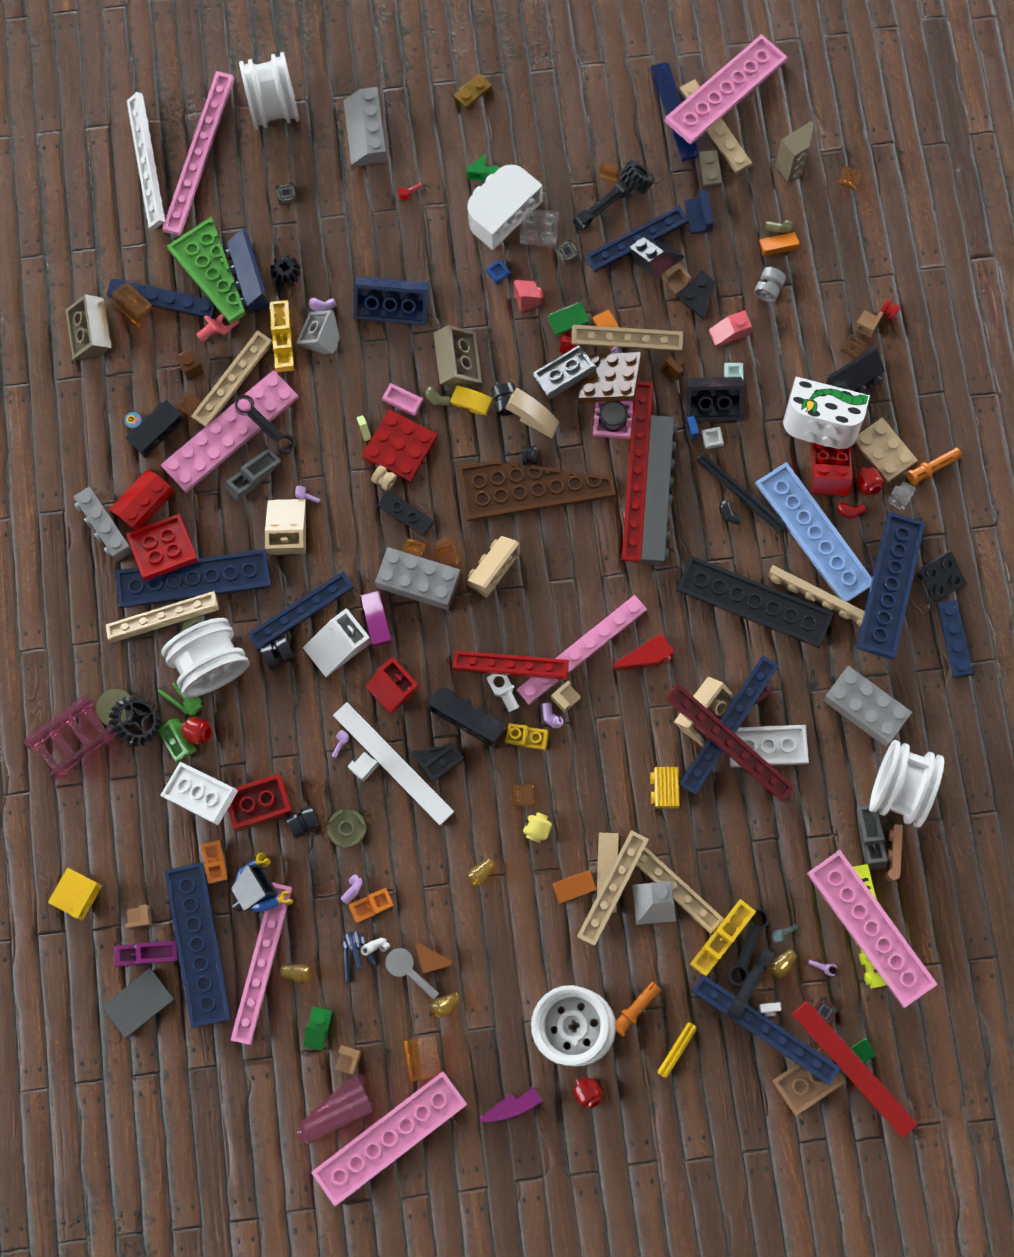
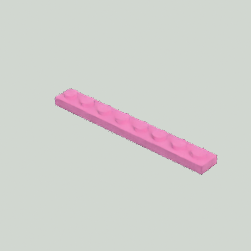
M635 595L632 596L555 659L569 660V674L645 613L647 608ZM531 677L516 690L524 701L530 705L560 680Z
M272 883L278 893L277 898L280 897L282 892L287 891L290 895L286 896L284 901L290 899L292 887ZM280 903L279 907L264 912L231 1036L232 1041L252 1044L288 907L284 903Z

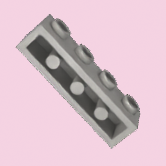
M90 487L73 496L77 501L74 505L80 514L82 512L85 513L86 518L84 520L89 528L94 527L96 530L94 535L99 543L104 542L106 545L104 550L109 558L113 556L119 562L133 553L131 547Z

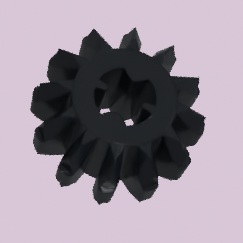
M280 255V260L274 259V264L270 265L271 277L274 278L275 283L281 282L283 287L286 283L291 286V281L297 282V277L301 276V266L297 263L295 257L291 259L287 255L286 258H283Z

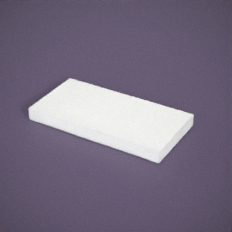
M806 725L738 728L735 733L771 766L809 764ZM729 757L730 768L741 767Z
M180 762L160 796L219 825L238 790Z

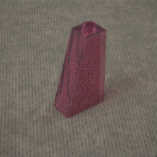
M359 1074L352 1075L298 1124L299 1130H297V1134L301 1142L305 1141L306 1144H309L375 1112Z

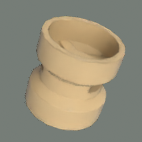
M380 465L373 473L371 481L375 484H380L387 491L394 485L397 475L393 472L389 473L385 467Z

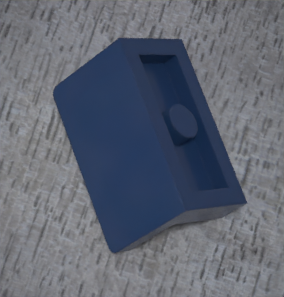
M702 190L699 191L698 198L684 200L691 234L708 232L713 229L714 222L707 191Z

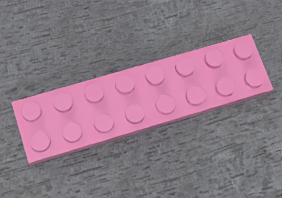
M761 34L667 115L664 122L691 145L786 61L787 56Z
M274 370L244 394L253 399L254 407L270 422L299 398ZM246 399L239 400L237 404L238 408L242 411H248L251 408L250 402ZM235 403L161 464L162 468L185 493L261 430L247 415L243 416L236 412Z
M841 850L807 873L903 1008L937 985L936 981Z
M442 1071L311 1173L333 1205L337 1206L464 1108L467 1103L444 1071Z

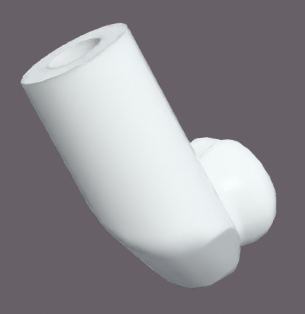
M379 938L362 946L361 953L368 955L378 948L381 952H385L390 947V944L386 942L385 938Z

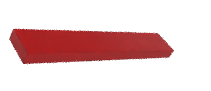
M455 650L452 669L453 671L567 680L569 660Z

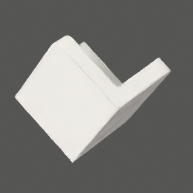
M364 752L356 762L352 761L347 767L364 782L379 766V763Z

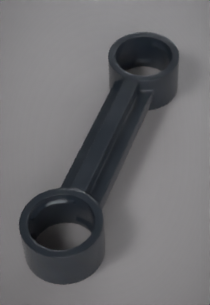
M621 179L606 196L588 210L579 212L574 218L573 223L580 231L586 229L595 217L620 197L624 198L629 195L633 187H629V184L625 183L624 179Z
M241 395L236 399L234 406L236 412L243 416L247 415L274 440L279 453L289 454L293 451L295 447L294 438L289 434H282L254 407V401L250 396ZM239 400H248L251 408L248 411L240 410L237 405ZM283 438L289 439L292 443L291 449H281L279 441Z
M755 909V913L764 914L766 922L763 926L757 927L753 924L752 918L749 920L750 927L736 966L732 967L728 972V980L734 986H742L749 976L747 968L761 929L765 928L769 923V915L763 909ZM736 968H740L745 973V980L741 983H735L731 978V973Z
M766 948L763 949L740 992L727 1012L729 1016L736 1020L739 1019L764 972L773 960L775 953Z

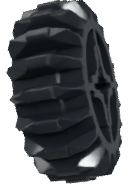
M131 695L130 698L125 696L122 698V701L118 700L116 706L114 705L111 708L113 712L108 717L112 720L108 724L114 726L110 729V732L117 733L114 738H122L120 744L127 741V746L129 747L132 744L135 747H139L140 743L142 746H145L147 741H153V736L156 737L158 735L157 730L161 728L158 722L161 721V718L156 717L159 710H153L155 704L149 705V699L142 701V696L137 697V699L135 695ZM125 709L126 721L122 723L121 715L123 710ZM145 720H148V729L145 733L143 723Z

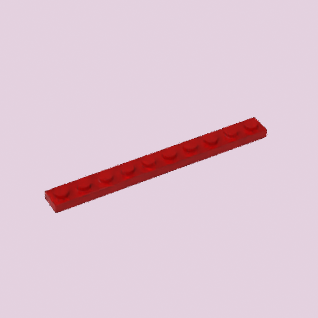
M638 381L636 399L633 401L622 561L641 563L653 382Z

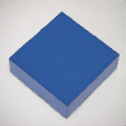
M500 259L485 269V272L496 285L511 275L509 269Z
M690 416L687 417L686 426L692 441L698 438L699 430L695 417Z

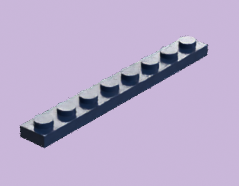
M764 655L761 656L720 720L734 733L737 732L779 666ZM708 738L680 781L679 786L696 795L724 751Z
M702 975L691 992L828 1086L839 1071V1066L749 1005H746L738 1020L729 1016L727 1012L736 997L706 976Z

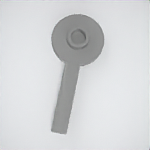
M402 948L392 950L386 957L387 970L397 977L408 975L430 997L435 999L439 993L412 969L414 961L410 952Z

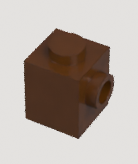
M192 349L183 351L176 357L188 381L204 372L201 363Z

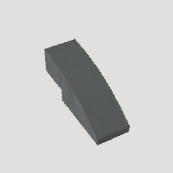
M269 448L242 466L239 473L227 480L225 490L238 502L258 486L281 463V460Z
M870 805L859 806L856 810L865 864H868L869 870L886 868L888 859L884 847L885 839L878 810L871 812L869 809Z

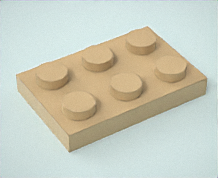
M883 417L858 434L854 443L886 483H889L918 461Z

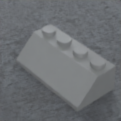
M378 88L359 89L344 100L351 166L387 162Z

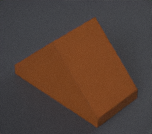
M419 943L416 944L424 975L452 967L453 962Z

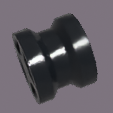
M536 445L531 447L521 446L522 465L528 462L537 464Z

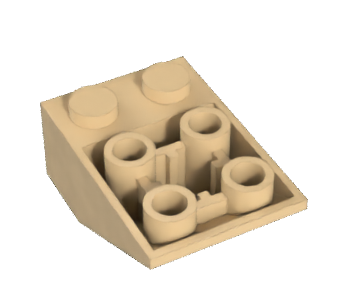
M306 499L268 500L265 525V550L268 555L306 554Z

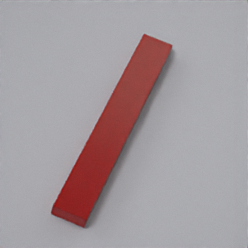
M805 1001L791 1014L901 1138H904L918 1125L808 1001Z

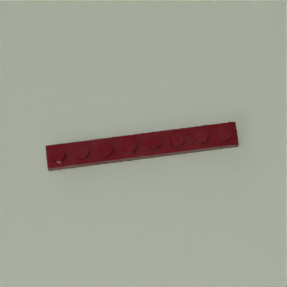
M676 684L665 697L669 704L779 801H784L795 787L680 684Z

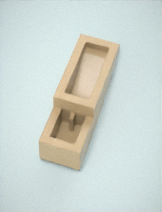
M516 388L512 393L505 409L520 416L519 421L552 438L559 425L557 418L546 407L522 390Z

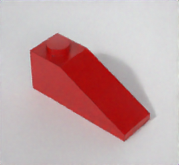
M662 633L615 662L613 670L622 671L655 667L661 663L666 665L672 660L674 650Z

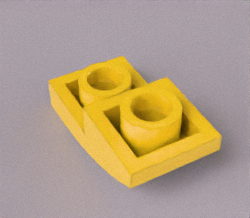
M456 386L450 403L467 408L472 413L487 416L494 399L480 392Z
M509 723L505 742L546 751L549 731Z

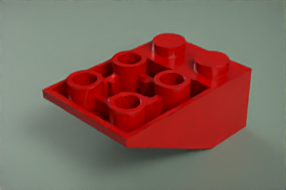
M812 442L811 493L849 496L852 484L851 447L837 449Z

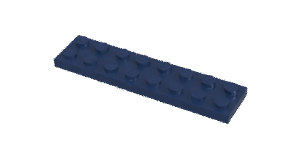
M888 512L856 649L891 660L896 658L924 531V522Z
M265 549L200 558L198 562L145 582L139 567L115 570L120 609L185 600L215 591L216 595L271 587L268 555Z
M200 862L164 870L191 1028L232 1020L204 863Z

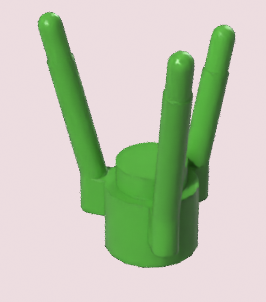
M175 682L172 685L184 699L182 702L184 706L162 690H158L159 694L182 710L185 715L193 716L202 709L201 699L198 696L194 698L184 697L181 689Z

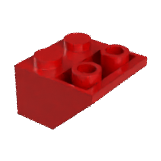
M394 657L382 665L365 686L390 715L420 690L419 685Z

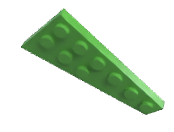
M212 217L167 245L170 253L230 324L245 315Z

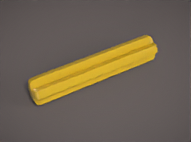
M687 1023L659 1068V1075L664 1078L668 1077L697 1030L695 1025Z

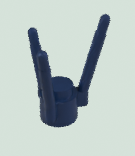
M359 931L344 935L345 941L342 942L344 947L346 983H349V951H353L357 969L361 970L357 950L366 943L364 936L360 937ZM368 954L367 956L370 962L372 963V965H375L376 962L374 961L372 954Z

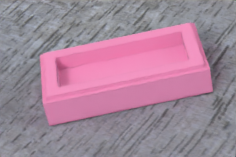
M390 383L382 397V401L413 416H416L424 401L423 398Z

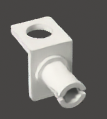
M492 674L488 676L487 681L495 696L502 697L508 712L519 708L512 694L515 687L511 685L507 675ZM498 676L503 677L505 681L504 686L500 688L496 687L493 683L494 679Z

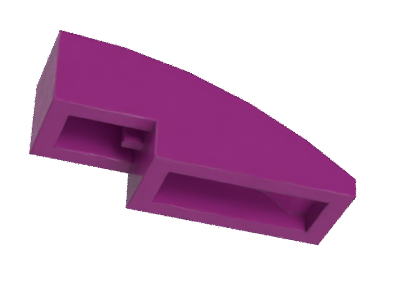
M376 591L361 595L373 648L392 644L380 592Z
M176 941L136 943L113 947L114 967L178 961Z
M533 1087L518 1099L511 1093L482 1116L480 1121L493 1122L508 1119L533 1108L543 1100Z

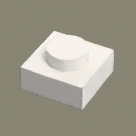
M780 1003L758 1005L759 1013H764L765 1017L777 1016L776 1012L781 1011Z

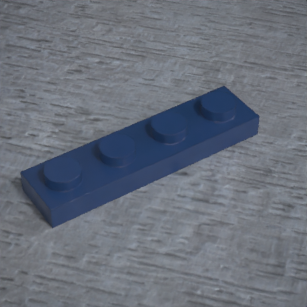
M957 600L937 603V609L952 677L970 676L973 674Z

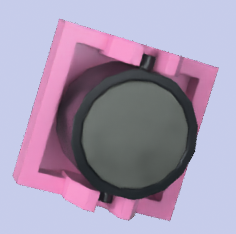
M595 402L593 437L630 439L633 402Z

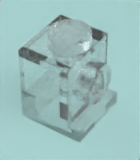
M903 481L900 487L895 486L887 502L904 511L916 488Z

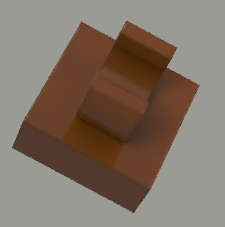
M669 357L664 362L660 371L674 383L679 379L684 370L681 366L685 363L680 358L675 361L672 357Z

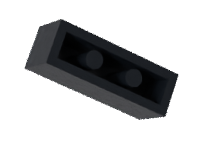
M165 400L163 403H159L150 415L145 416L136 428L131 429L126 439L145 459L185 420L182 414Z

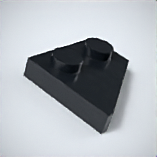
M701 271L677 295V299L704 320L715 281L704 271Z
M453 743L418 751L413 750L411 752L433 783L464 760V757Z

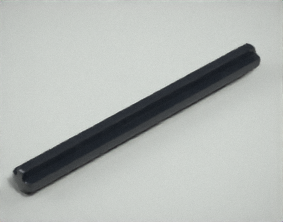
M702 453L697 458L699 464L778 533L784 530L786 526L784 522L705 453Z

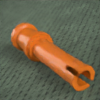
M954 448L929 463L923 462L920 464V467L908 470L906 472L907 478L913 486H916L919 481L931 478L934 472L961 459L962 453L958 448Z
M653 981L627 1010L625 1009L621 1012L622 1015L615 1021V1030L622 1037L625 1036L626 1030L636 1023V1018L661 992V989Z

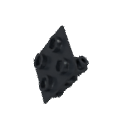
M952 551L945 553L918 569L917 576L920 580H924L934 602L967 584Z

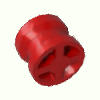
M888 299L880 311L883 312L882 316H885L889 322H892L901 306L892 304V301Z

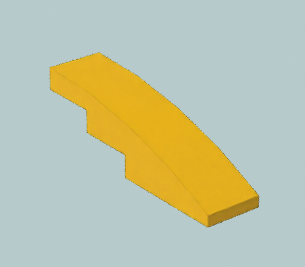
M288 300L270 302L276 373L294 371Z
M740 899L689 965L702 975L707 976L756 911Z

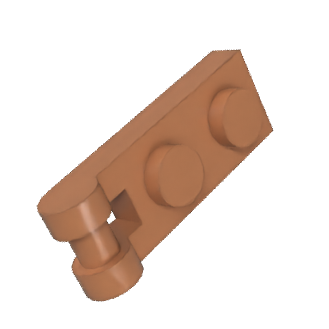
M895 824L888 831V841H891L890 849L887 850V859L890 861L889 871L885 874V879L888 882H894L900 877L903 825Z

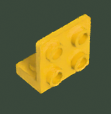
M67 868L48 903L83 921L102 885Z

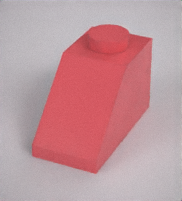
M514 281V297L520 312L541 305L543 293L540 287L537 288L534 281Z
M742 311L726 317L710 328L709 333L715 347L749 336L752 325L746 311Z

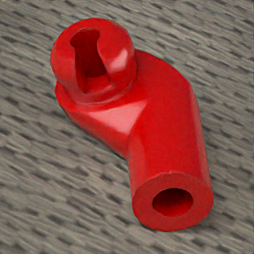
M841 502L837 506L839 514L849 519H853L866 512L863 504L852 507Z

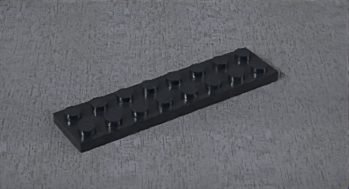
M690 556L676 590L679 593L816 648H820L834 613L694 556Z

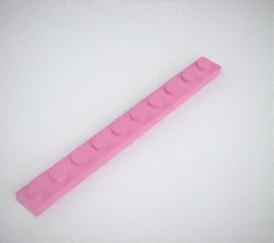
M216 71L162 228L166 233L181 236L234 81L233 75Z

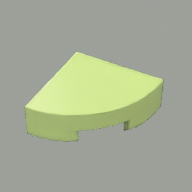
M363 415L357 417L364 441L371 440L365 417Z

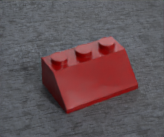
M146 469L113 504L109 511L134 531L144 527L175 492L160 476Z

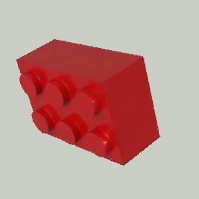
M280 774L236 787L235 789L238 792L228 808L233 829L236 832L265 824L293 813L283 777Z

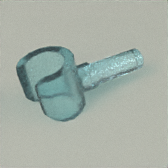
M798 925L774 931L772 933L773 942L784 941L783 934L799 929Z

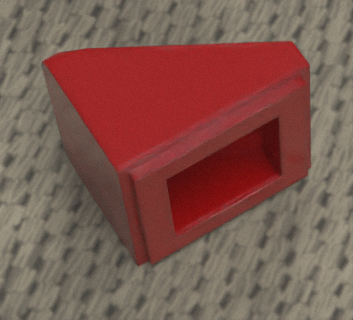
M572 332L563 333L559 352L565 354L578 346L572 345Z

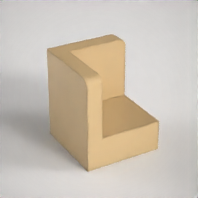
M568 680L551 695V700L565 713L580 700V695L571 687V683Z

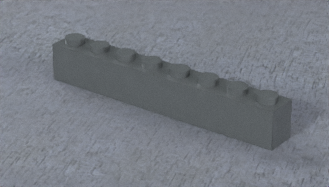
M651 415L641 565L663 566L664 560H668L669 549H665V544L669 542L670 531H666L667 524L671 522V513H668V506H672V495H669V488H673V477H670V470H674L675 459H671L672 452L675 453L676 441H672L673 435H676L677 424H674V417Z

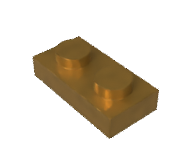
M479 73L454 94V99L467 110L492 89V84Z

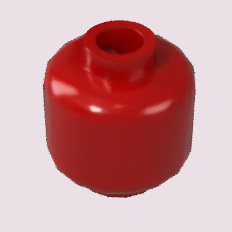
M862 468L858 471L855 479L856 485L864 495L874 496L883 488V478L875 468Z
M195 717L189 718L183 723L181 728L184 739L195 744L205 743L212 734V728L208 721Z
M582 1077L575 1082L576 1086L573 1089V1095L581 1107L592 1109L602 1102L603 1091L595 1079Z

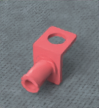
M222 314L216 319L206 315L204 318L208 325L197 333V336L205 343L215 333L226 335L239 321L237 320L225 326Z

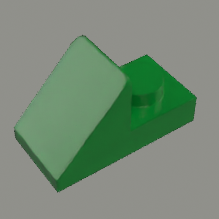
M484 154L466 168L467 180L486 181L490 174H494L500 168L498 166L486 167L487 156Z
M312 1007L308 1026L305 1027L303 1047L323 1051L333 1011Z

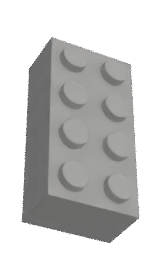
M387 547L375 584L378 589L449 611L461 574L460 569Z
M847 666L822 700L885 747L891 742L912 713V711L850 666Z

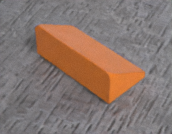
M794 232L759 239L763 257L798 250L800 246Z
M590 870L553 883L559 904L597 890Z

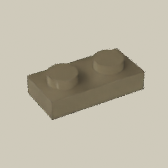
M717 150L699 152L703 188L721 186L722 180Z

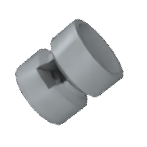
M766 267L754 290L755 295L767 302L776 301L780 288H782L786 280L785 274L776 268Z

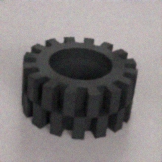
M630 160L620 173L621 178L624 179L625 183L629 184V187H633V190H637L639 193L642 192V194L646 193L655 182V177L649 172V169H646L643 164L640 165L635 160Z

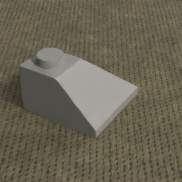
M332 310L310 312L296 344L320 354H333L338 347L340 339L334 312Z
M672 881L632 885L636 925L676 921Z

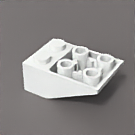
M346 608L331 619L303 649L324 676L327 677L372 642L368 634Z

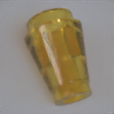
M487 858L471 868L467 878L478 887L485 882L496 865L490 858Z
M788 949L770 963L769 971L778 979L785 977L797 958L796 953Z
M307 964L283 965L281 968V977L302 984L309 982L311 979L312 968L307 966Z
M455 991L434 1000L431 1008L438 1018L442 1016L445 1018L462 1000Z

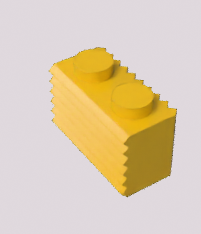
M655 767L654 772H650V783L654 784V792H651V804H655V809L679 808L678 767Z

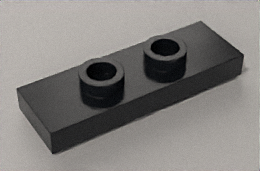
M389 490L386 491L377 504L378 508L422 537H424L434 523L433 519Z

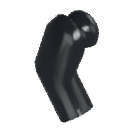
M723 500L719 504L722 519L739 525L742 516L734 514L731 509V503L728 500Z

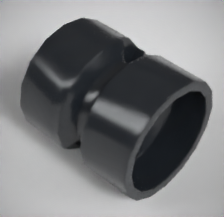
M501 383L491 389L493 399L496 401V412L499 416L514 414L505 409L512 393L516 389L514 383Z
M285 637L275 640L274 645L269 643L260 648L270 670L279 667L281 662L287 663L295 659ZM275 650H277L279 654V657L274 658L272 653Z
M311 804L302 808L300 813L293 812L285 816L295 839L306 835V831L313 832L321 828Z

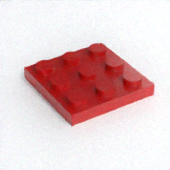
M389 409L361 457L378 467L382 465L388 472H393L397 477L411 483L436 441L438 434Z
M180 514L126 533L144 582L198 562Z

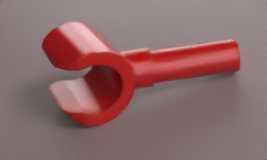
M419 183L408 190L401 187L398 190V197L404 201L408 200L414 191L422 187V184Z

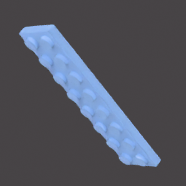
M787 462L756 481L755 485L781 521L786 524V528L839 599L849 602L870 588L872 577Z

